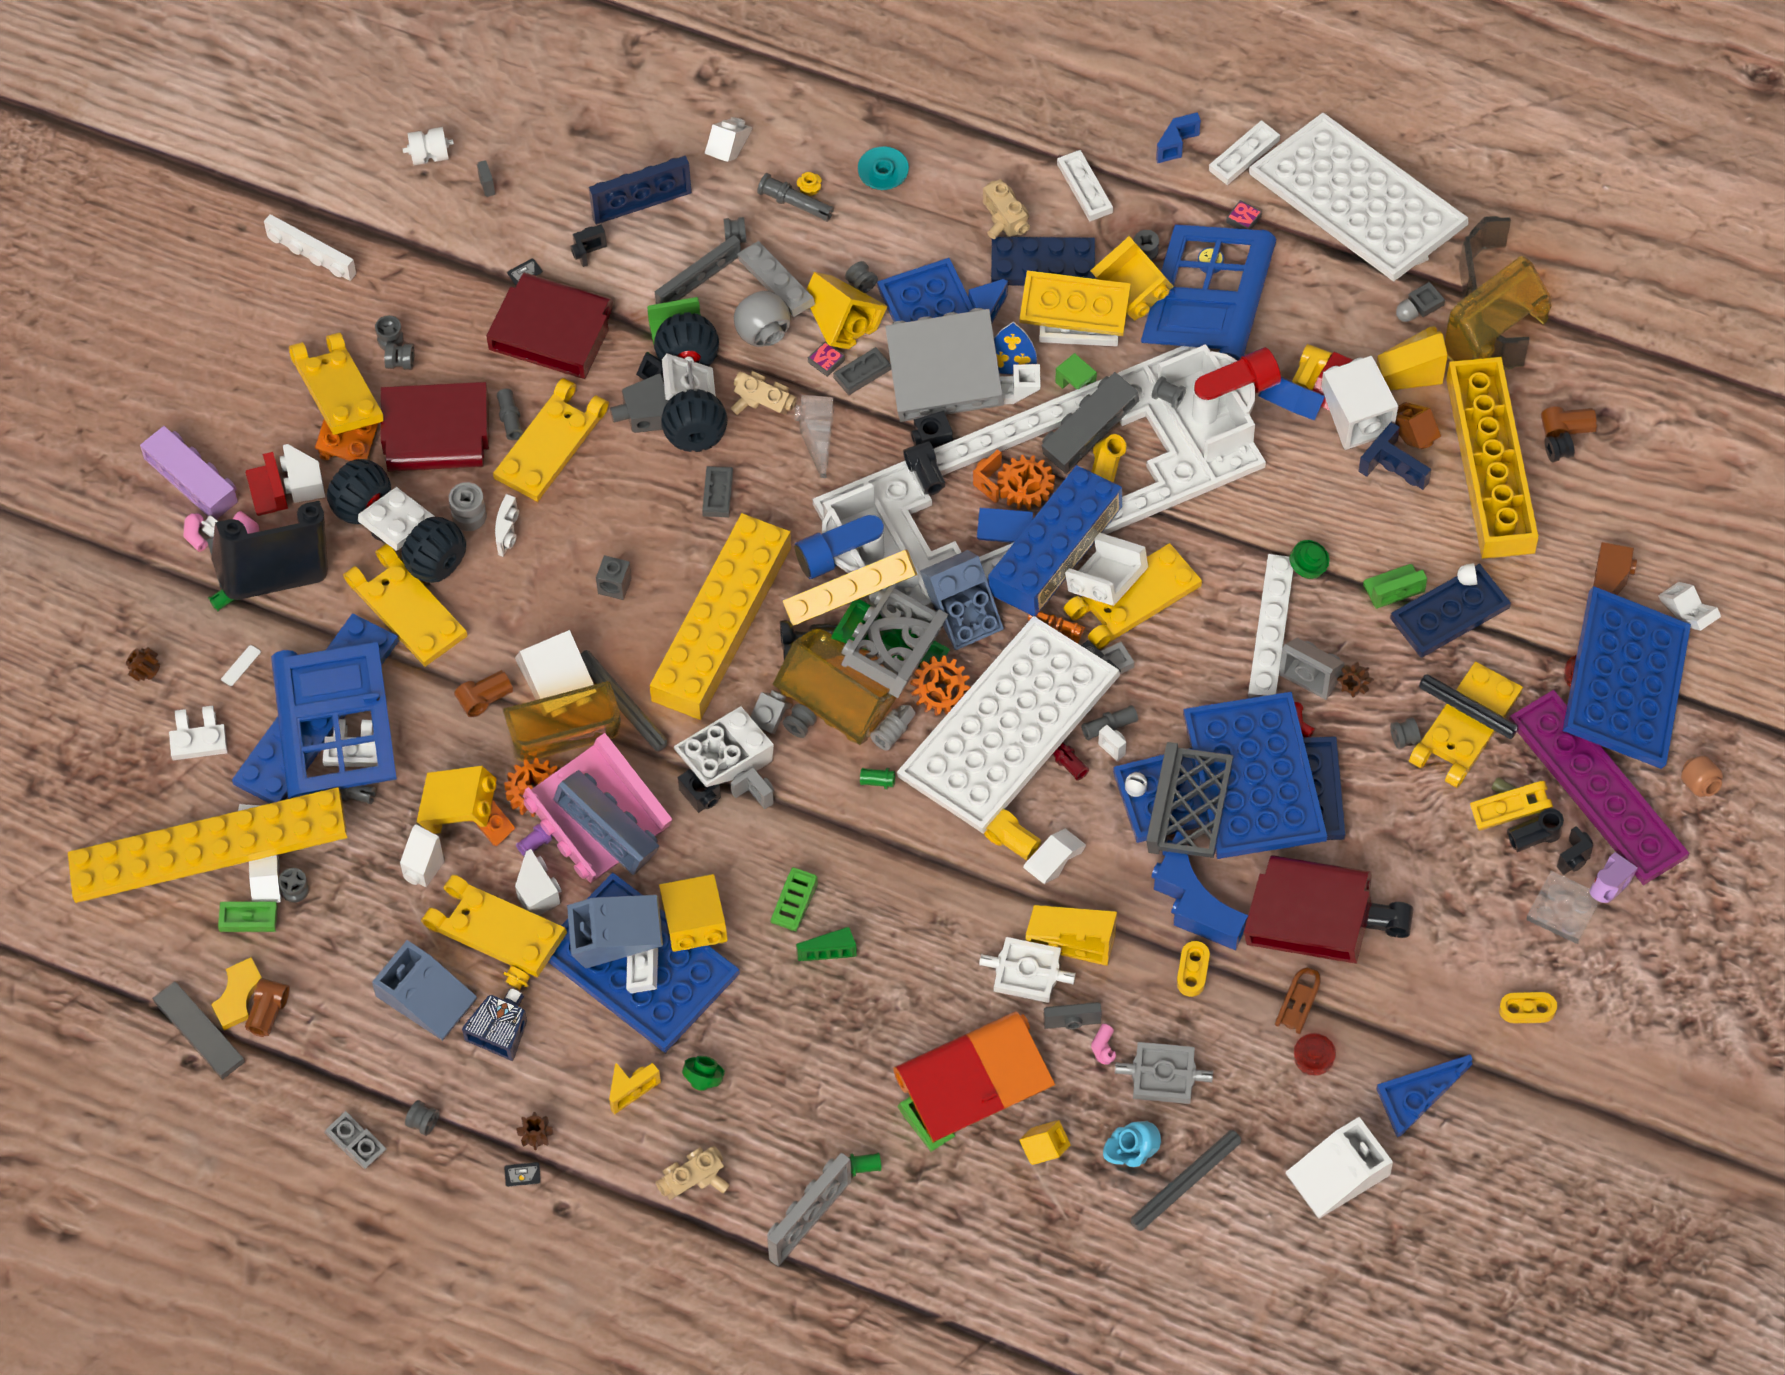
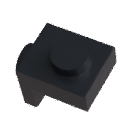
M602 224L587 227L582 231L574 233V244L570 245L574 259H579L582 267L588 266L587 253L607 247L605 230Z
M1577 826L1571 829L1569 842L1572 844V847L1559 856L1557 868L1563 875L1571 870L1573 872L1578 871L1591 857L1593 842L1586 832H1582Z

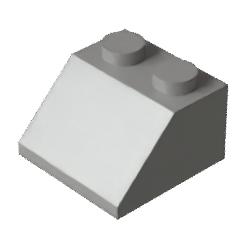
M1295 638L1286 643L1282 648L1279 675L1327 700L1339 682L1337 678L1343 675L1341 669L1344 667L1345 662L1341 661L1334 654H1327L1318 649L1309 641Z

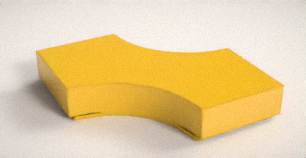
M251 957L226 969L228 976L227 987L222 996L211 1004L223 1030L229 1029L247 1020L249 1017L247 1010L248 1002L255 992L258 981L262 978Z

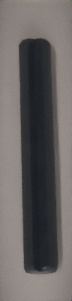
M1425 674L1421 679L1420 689L1509 739H1512L1517 733L1519 726L1477 701L1429 674Z

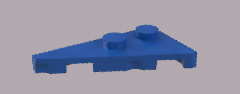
M1471 1054L1377 1084L1376 1090L1397 1137L1402 1136L1472 1066L1473 1059Z

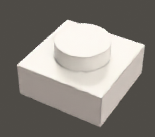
M1108 725L1104 726L1099 731L1098 744L1118 762L1126 754V740L1118 730H1112Z

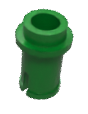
M222 589L208 597V600L217 612L234 601V599L227 597Z
M886 768V770L861 769L860 785L882 786L885 790H888L889 787H894L895 771H890V768Z
M852 1153L848 1157L851 1161V1174L853 1177L856 1176V1173L881 1171L879 1153L854 1156Z

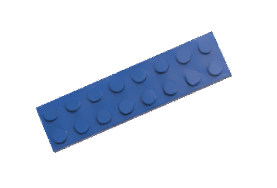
M352 613L326 650L378 642L381 664H383L399 642L397 635ZM341 715L338 717L339 719H344L346 715ZM278 717L232 779L233 785L269 804L286 800L288 797ZM333 717L300 722L303 746L324 743L325 737H331L334 733ZM320 751L304 753L306 771Z

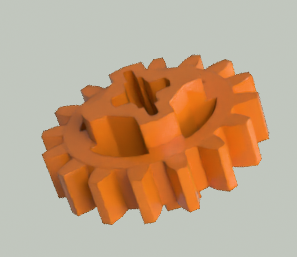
M1021 455L1020 461L1012 457L1010 465L1004 463L1002 471H998L997 486L1000 490L1001 499L1007 498V505L1009 506L1014 502L1017 503L1018 510H1020L1022 505H1026V508L1031 510L1032 504L1040 508L1041 500L1047 502L1050 494L1054 493L1055 475H1051V466L1045 467V460L1043 459L1038 463L1035 462L1034 455L1031 456L1030 460H1026L1025 456Z
M933 656L930 658V665L923 661L920 664L922 670H915L914 675L918 679H913L910 685L916 686L917 689L911 695L919 696L920 699L916 704L918 706L924 703L926 705V713L933 708L935 716H938L942 710L947 715L951 711V707H954L964 696L963 693L971 688L964 684L970 677L962 676L961 672L965 667L961 666L957 669L955 667L956 659L947 663L946 656H942L940 661L937 662V659ZM944 669L949 671L953 676L945 673ZM930 671V681L923 685L924 677ZM938 681L940 684L946 685L943 690L940 687L936 688L935 684ZM958 687L956 696L951 700L952 689ZM930 695L937 699V702L931 700L928 696Z
M535 758L533 764H529L527 759H525L523 767L514 765L515 774L510 772L507 774L508 781L504 782L505 791H507L505 792L506 799L511 802L512 809L519 807L521 815L529 811L523 801L525 789L528 787L533 789L532 782L536 787L558 771L557 766L550 768L548 760L543 764H539L538 758Z

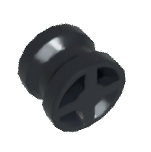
M1568 432L1560 433L1555 438L1553 436L1545 438L1546 453L1552 463L1559 461L1562 457H1574V444Z

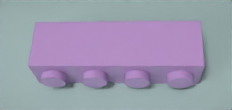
M163 426L140 444L144 459L208 517L212 516L217 520L238 503L235 493L237 489L233 482L228 478L223 479L212 463L208 462L206 464L194 447L188 448L176 431L171 432Z

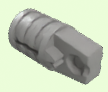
M900 705L896 710L893 709L885 716L884 720L880 722L875 730L871 732L870 737L879 748L886 751L889 750L906 731L907 725L916 714L912 706Z

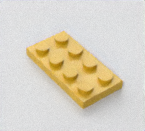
M1027 271L1019 322L1123 336L1131 284Z

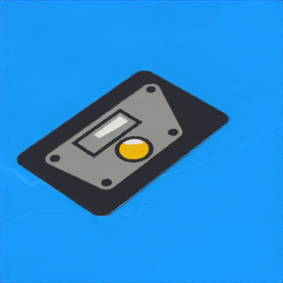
M532 258L507 271V274L514 284L517 285L524 272L537 276L543 271Z
M538 1162L506 1165L504 1167L505 1185L507 1187L540 1183V1167Z

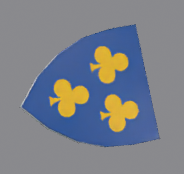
M1014 321L1001 329L994 337L999 374L1013 375V365L1037 364V353L1031 339Z

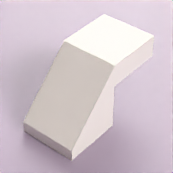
M1040 364L1013 365V376H1000L1004 404H1015L1040 390Z
M1677 582L1658 595L1660 601L1678 620L1691 624L1690 628L1701 631L1721 617L1717 607L1701 603L1694 585Z
M1065 828L1052 834L1030 857L1023 868L1045 884L1058 878L1067 860L1082 854L1086 844Z
M279 855L249 861L252 902H281V892L278 883V872L280 870Z

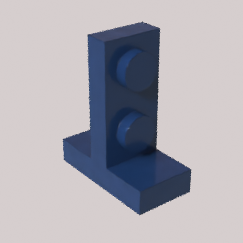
M1390 422L1360 457L1358 472L1368 477L1380 463L1386 470L1395 472L1403 477L1408 484L1424 490L1430 481L1431 468L1394 446L1398 441L1400 427Z

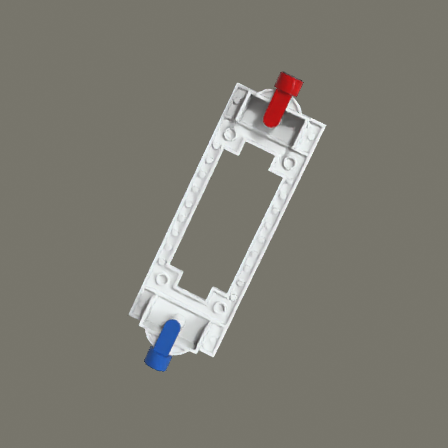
M1206 344L1198 348L1181 346L1117 373L1135 388L1139 394V402L1119 421L1120 424L1124 426L1146 417L1167 453L1147 461L1146 467L1156 483L1123 496L1122 508L1104 529L1103 534L1114 532L1265 468L1266 461L1253 442L1255 423L1250 417V413L1255 404V393L1271 388L1281 382L1279 365L1268 348L1264 347L1244 355L1237 361L1227 354L1210 352ZM1161 376L1165 377L1166 381L1173 385L1186 387L1185 396L1176 409L1171 407L1170 403L1160 398L1153 399L1151 397L1154 385ZM1101 380L934 448L936 464L942 476L987 458L997 449L1004 451L1059 428L1063 418L1069 413L1073 414L1079 408L1081 400L1088 394L1092 395L1098 389L1097 386ZM905 461L812 499L813 506L822 520V534L816 533L794 544L799 565L809 579L835 570L836 566L850 573L903 550H908L918 575L895 584V589L930 609L934 607L928 596L920 570L962 552L956 541L933 551L928 547L910 514L932 506V499L929 494L923 493L914 471L910 472ZM1014 543L979 557L988 584L989 573ZM880 591L864 597L866 602L876 607L877 605L874 604V601ZM892 605L887 606L889 612L895 613L896 607ZM899 610L901 613L900 617H905V613Z

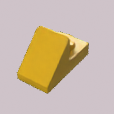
M615 1063L609 1097L611 1111L614 1115L661 1083L660 1072L653 1063L647 1067L642 1066L638 1068L631 1078H628L620 1066Z

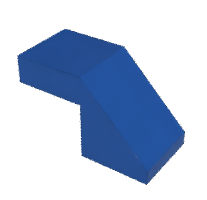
M1198 112L1173 118L1157 144V163L1181 158L1182 140L1200 135L1201 120Z
M1281 377L1280 384L1263 390L1258 395L1282 408L1315 420L1325 398L1324 395L1302 387L1284 377Z

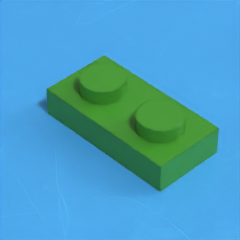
M220 902L219 931L276 932L277 903Z

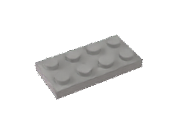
M840 1153L836 1159L831 1158L826 1163L820 1178L817 1181L815 1179L812 1180L806 1187L805 1195L799 1202L794 1201L786 1211V1217L780 1224L776 1222L770 1228L767 1234L769 1260L778 1267L852 1182L851 1161L843 1153Z

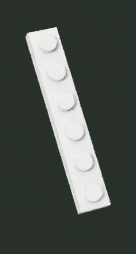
M1268 554L1248 698L1276 694L1293 576V568L1288 556Z

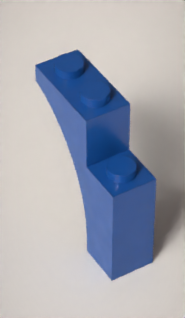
M1177 832L1173 841L1168 840L1167 843L1177 844L1184 837ZM1163 851L1162 855L1165 857L1162 864L1157 862L1151 878L1155 879L1154 890L1176 899L1171 911L1174 914V926L1236 951L1244 934L1248 915L1223 904L1203 887L1193 872L1188 854Z

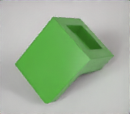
M1074 353L1056 368L1055 383L1062 389L1069 383L1076 389H1080L1085 384L1089 385L1096 382L1097 372Z

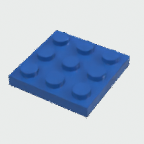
M950 257L877 281V288L885 305L888 306L887 309L893 322L917 321L921 317L936 318L950 312L960 314L974 309Z
M1164 754L1113 767V774L1137 843L1147 840ZM1183 757L1182 766L1187 772L1195 768L1194 758ZM1134 772H1140L1147 779V790L1139 797L1131 796L1125 790L1126 778ZM1195 774L1192 776V779L1200 786L1198 776ZM1188 780L1177 786V791L1182 797L1194 790ZM1199 794L1187 801L1193 811L1204 805V801ZM1183 805L1172 811V816L1177 822L1189 815V812ZM1206 811L1198 815L1202 823L1207 825ZM1194 819L1181 826L1184 831L1200 828ZM1175 830L1174 832L1170 833L1169 835L1175 834V833H1177V832H1179V831H1178V830Z

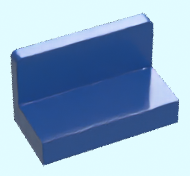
M980 508L977 539L1014 543L1033 520V512Z

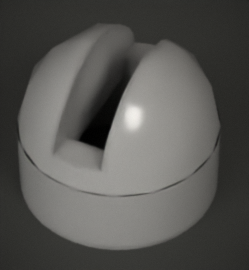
M1405 299L1397 306L1396 315L1403 322H1409L1419 316L1417 309L1409 299Z

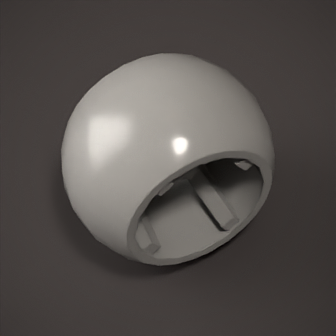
M759 291L748 296L735 309L734 326L736 331L745 342L752 346H772L778 343L790 326L791 317L786 302L780 296L770 291Z

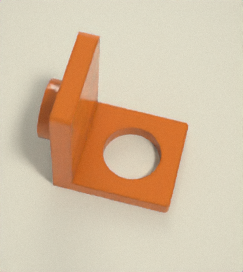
M998 449L988 458H983L973 471V485L994 503L999 501V487L988 478L1002 466V452ZM984 483L991 489L992 492H990L985 487Z
M493 800L487 826L480 827L476 823L493 846H498L515 829L514 825Z

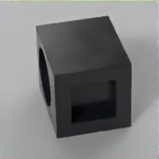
M944 411L914 419V430L911 431L914 445L929 441L934 449L953 441V432Z
M691 768L677 777L679 791L698 813L704 809L712 808L721 798L719 784L706 787ZM697 788H706L703 792L695 791Z

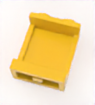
M1130 236L1090 270L1098 280L1131 284L1127 314L1134 321L1145 316L1149 312L1150 307L1158 300L1164 299L1174 287Z
M483 766L427 773L416 822L433 834L441 833L442 825L448 823L474 821L480 827H486L489 815L491 814V805L496 789V777Z
M714 874L659 884L663 911L665 912L673 952L727 942L726 925Z

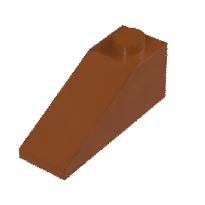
M1602 542L1593 586L1618 595L1627 585L1629 574H1635L1637 559L1632 558L1634 548Z

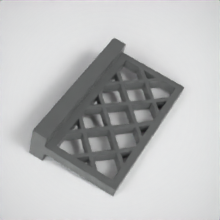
M1167 742L1146 840L1148 853L1160 854V851L1214 858L1234 760L1233 755L1178 748V743ZM1183 757L1194 758L1200 765L1187 772L1182 766ZM1214 762L1226 763L1225 770L1216 776L1208 768ZM1204 769L1211 779L1198 786L1192 779V776ZM1188 780L1194 790L1182 797L1177 791V786ZM1215 784L1220 790V795L1209 800L1203 791ZM1199 794L1206 804L1193 811L1187 801ZM1183 805L1189 812V815L1177 822L1172 816V811ZM1210 808L1215 814V819L1204 825L1198 815ZM1194 819L1200 826V829L1188 836L1181 826ZM1175 830H1178L1184 837L1177 844L1166 843L1167 835ZM1205 833L1210 839L1209 849L1197 847L1193 840Z

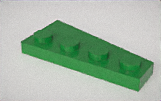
M860 599L852 602L833 632L831 639L847 643L849 639L854 641L855 638L852 635L860 622L866 623L863 618L871 605ZM902 629L880 631L882 642L887 651L896 647H903L913 651L905 643L902 637ZM868 634L866 635L864 640H869ZM916 634L910 635L912 638H918ZM934 640L920 664L926 661L930 665V658L933 656L939 662L942 656L948 655L950 649ZM900 655L892 656V658L897 656L900 661H904V658Z

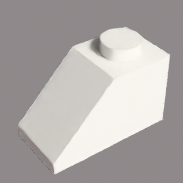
M415 824L410 833L400 865L403 877L413 885L420 884L427 888L443 865L444 857L439 836Z

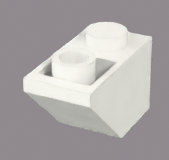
M735 117L713 124L705 154L727 162L735 160L749 137L752 127L745 125L744 120Z
M289 444L283 445L284 456H280L282 471L288 472V478H283L286 494L292 493L294 503L324 498L325 491L319 462Z
M530 849L525 853L515 888L517 898L523 908L539 916L560 904L559 893L562 891L557 880L554 877L550 879L546 871H548V868L542 857L538 856L536 858Z

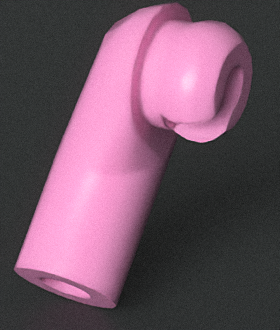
M242 511L235 514L233 519L243 523L248 534L259 532V525Z
M196 513L189 514L185 518L183 536L198 552L206 549L208 542L199 534V528L202 527L201 522L204 519L200 514Z
M1107 1024L1100 1026L1091 1043V1049L1097 1061L1104 1065L1110 1064L1116 1058V1052L1112 1051L1108 1044L1114 1029Z

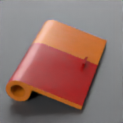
M1014 1011L893 1068L900 1088L904 1093H909L932 1142H936L1055 1086L1028 1031L1030 1030V1025L1024 1014L1020 1015L1017 1011Z

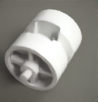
M443 127L429 129L425 135L422 131L407 133L409 145H407V148L402 149L403 153H409L412 156L413 166L428 163L429 158H432L435 162L449 160L447 148L454 143L453 139L448 140L444 137Z

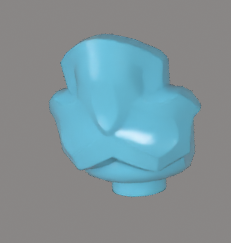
M1148 1121L1131 1122L1125 1127H1118L1104 1145V1159L1113 1164H1126L1129 1167H1138L1160 1149V1132L1153 1123Z

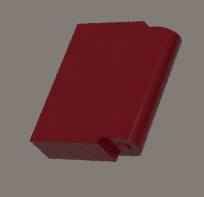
M524 272L516 287L510 286L486 335L488 349L586 379L609 331L608 319L612 311L613 300Z
M486 382L381 387V411L383 413L381 445L388 472L484 467V450H489V395Z
M1271 855L1266 873H1260L1244 929L1246 944L1357 964L1370 907L1372 906L1370 897L1371 871Z

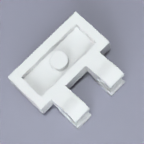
M214 706L202 707L205 727L189 729V717L186 709L175 710L177 730L169 731L172 760L227 753L224 724L217 725Z
M339 719L341 740L357 738L347 737L348 726L346 725V719ZM362 720L361 737L374 735L372 720ZM335 732L333 737H325L324 743L336 741ZM375 742L342 747L345 767L378 766ZM337 748L324 750V766H339Z

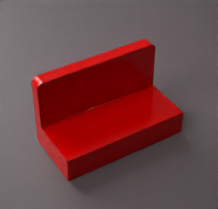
M273 452L263 454L265 466L249 469L245 472L257 516L288 509Z

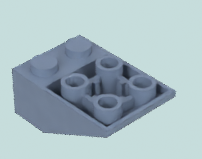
M966 550L920 570L928 596L936 612L940 609L948 614L943 627L954 650H958L1004 629L978 555Z
M657 895L597 897L567 905L571 955L585 969L663 946L659 899Z
M408 940L372 981L377 998L442 1041L477 1000V996L431 955Z

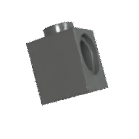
M604 555L596 576L598 594L624 600L632 579L630 561Z

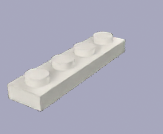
M271 214L264 220L267 236L274 243H281L287 246L294 254H301L309 258L313 264L317 266L322 265L337 277H344L351 281L356 275L354 259Z

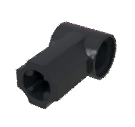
M929 441L903 449L907 467L910 472L914 471L924 494L931 496L945 488L944 478L936 464V455Z
M1553 808L1545 809L1538 817L1508 828L1507 835L1513 849L1516 852H1520L1542 842L1552 843L1557 841L1562 834L1564 822L1562 813ZM1553 823L1556 827L1548 828L1544 824Z
M1392 902L1389 905L1372 903L1366 928L1385 931L1391 937H1409L1414 909L1410 904L1404 902Z

